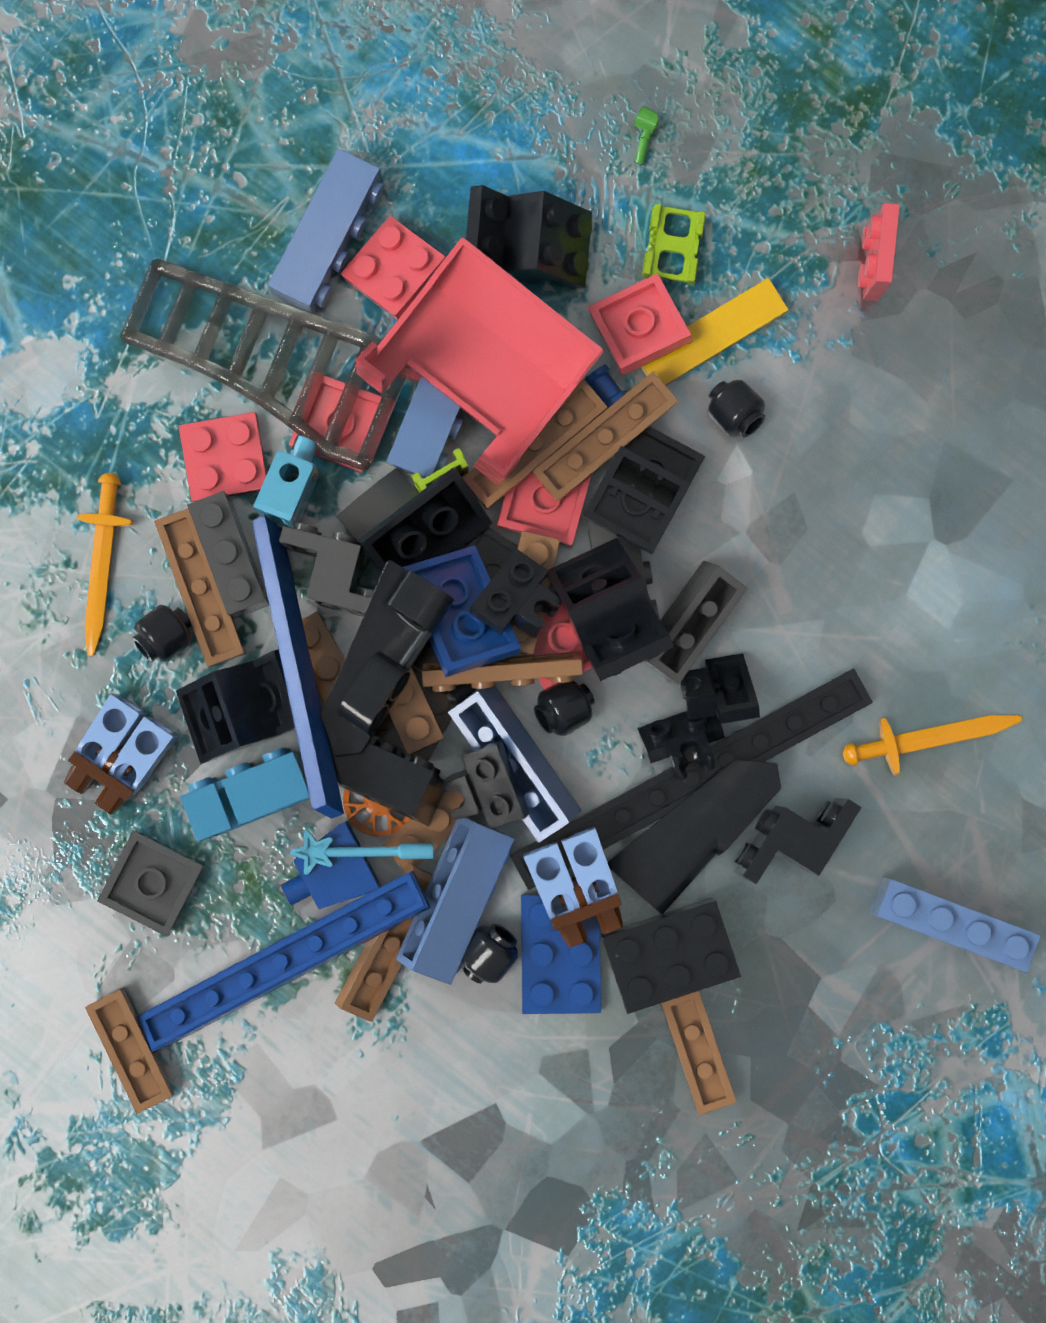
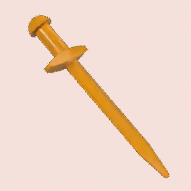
M111 472L104 473L98 480V483H101L98 514L77 515V520L95 524L84 624L87 654L90 657L95 654L104 625L114 527L134 526V521L114 516L117 486H121V480L116 474Z
M988 715L899 735H893L886 718H881L879 721L880 741L857 746L849 743L844 747L842 755L844 761L852 766H857L858 761L885 756L893 775H898L900 773L899 754L993 735L1020 723L1022 717L1019 715Z

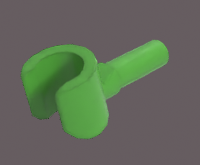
M645 106L641 107L633 124L643 130L634 163L644 165L649 141L658 126L657 113Z

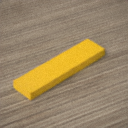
M767 278L687 326L692 337L691 343L641 366V369L646 377L654 371L665 386L785 315L788 312V308L770 279Z

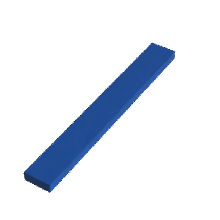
M264 515L254 519L252 525L312 809L332 819L343 815L344 810L328 736L321 717L322 709L288 552L279 542L282 528Z
M410 871L136 1016L151 1052L157 1053L430 909L431 906L415 872Z

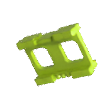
M661 204L653 206L649 226L650 238L647 253H645L641 278H649L658 273L660 279L684 282L689 286L695 285L698 268L696 256L699 239L702 240L706 219L704 211L695 212L661 206ZM674 214L688 217L690 219L688 236L677 237L667 235L664 232L666 216ZM671 252L683 255L684 265L682 273L674 275L660 272L658 270L660 253Z
M460 448L453 451L455 461L428 477L422 479L418 472L411 476L419 493L453 467L461 477L469 473L468 464Z

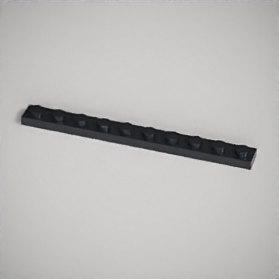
M853 668L711 745L715 761L714 769L707 770L701 762H692L686 767L687 777L680 780L677 778L672 766L566 824L541 842L535 841L516 851L510 857L529 891L536 887L523 857L524 853L556 841L566 868L569 869L571 865L561 842L562 838L594 826L604 850L664 817L733 760L765 762L872 704L873 701Z

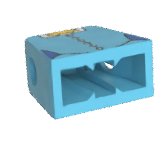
M297 435L289 454L277 451L253 505V508L260 516L265 515L274 523L289 528H294L295 522L302 523L319 477L316 465L311 463L319 445L317 442ZM293 473L299 474L295 481L286 482L289 475Z

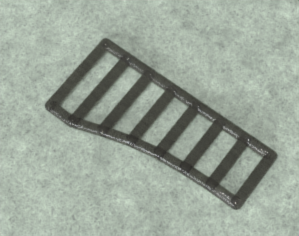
M153 259L150 262L120 334V338L125 344L164 357L230 387L264 408L298 435L315 441L316 450L324 457L363 471L371 467L410 369L406 365L382 394L360 452H356L338 445L364 379L356 374L355 361L325 436L323 437L306 423V420L338 341L341 340L360 347L357 358L372 341L378 346L383 340L382 338L161 259ZM163 276L182 283L160 338L157 339L143 334L139 330L160 279ZM199 289L216 295L217 298L194 353L175 346L174 343L195 292ZM233 301L253 310L230 366L226 369L208 359ZM269 314L288 321V324L262 388H259L242 376L266 317ZM305 327L322 333L324 336L295 408L291 411L275 399V395L301 331Z

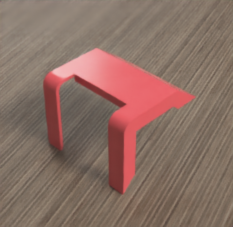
M462 237L380 344L377 346L372 341L355 359L356 374L381 394L386 391L406 365L496 435V438L476 461L474 467L499 486L508 477L524 452L604 350Z

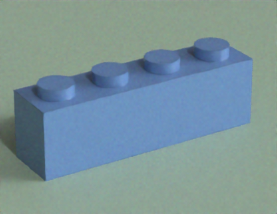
M339 148L337 149L267 285L272 295L312 315L318 306L324 307L332 291V286L329 283L335 271L341 273L348 261L350 252L346 250L352 238L358 239L365 228L367 218L364 215L370 203L376 205L382 195L384 184L381 183L380 168Z
M420 377L386 464L412 475L418 472L421 478L424 479L444 467L448 454L442 452L447 438L455 440L463 418L457 416L460 407L422 377Z
M496 686L480 689L448 712L472 748L502 740L530 813L522 820L538 843L568 824L582 811Z
M467 817L456 820L425 891L431 908L414 916L395 960L416 973L449 985L452 984L455 975L463 965L462 959L473 933L479 927V920L483 910L494 894L495 883L500 871L510 857L514 838Z
M882 877L869 914L1026 973H1028L1041 936Z

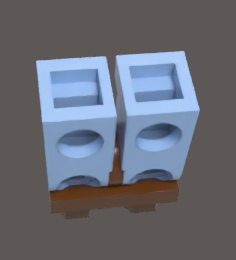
M110 694L79 743L76 751L68 759V762L73 765L69 769L64 784L74 791L84 794L95 779L105 787L94 803L108 814H115L126 801L136 798L154 769L168 750L172 749L180 735L155 718L146 717L147 713L120 694Z
M594 826L561 839L575 875L573 878L569 876L556 841L523 854L555 931L559 930L569 948L588 941L581 921L595 915L603 934L623 927L621 912L618 907L622 903Z

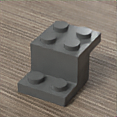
M295 522L294 528L283 526L279 542L289 551L316 557L306 599L317 606L363 617L374 591L360 588L359 594H357L367 556L359 545L360 543L356 541L357 538L338 532H333L332 538L322 536L321 532H318V528Z

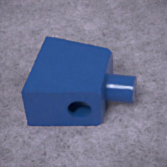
M348 821L339 824L320 839L333 838V842L329 847H361ZM296 857L293 861L300 875L281 884V887L291 905L312 896L318 909H322L368 894L382 885L367 857H329L333 862L332 867L317 863L309 875L304 874V859Z

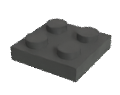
M133 830L97 902L168 937L205 865L137 830Z

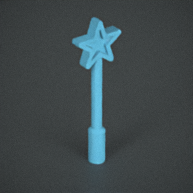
M309 830L304 831V846L289 852L292 856L304 859L305 875H309L317 863L332 867L333 862L329 857L398 856L400 859L434 858L433 843H401L399 846L329 847L333 842V838L329 837L317 841Z

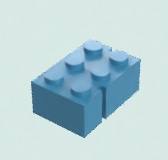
M283 747L263 755L265 763L254 767L253 762H245L225 770L227 778L218 781L216 777H207L189 784L190 792L180 796L197 842L214 838L309 800L310 795L301 753L291 752L290 748L285 749Z

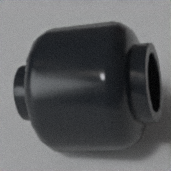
M733 380L729 383L722 381L709 394L711 401L707 414L729 437H748L765 420V415L763 414L765 409L764 400L743 380Z
M159 605L135 623V636L132 640L148 661L157 660L161 663H166L190 645L191 635L188 629L192 624L188 616L179 607L173 611L165 605Z
M574 680L566 683H556L539 693L534 712L538 722L547 733L554 732L559 736H566L590 722L592 718L591 705L595 703L590 689L583 683L579 685Z
M498 924L478 927L474 931L462 959V963L465 966L463 968L465 975L479 984L483 981L497 983L502 980L518 959L517 940L513 934Z

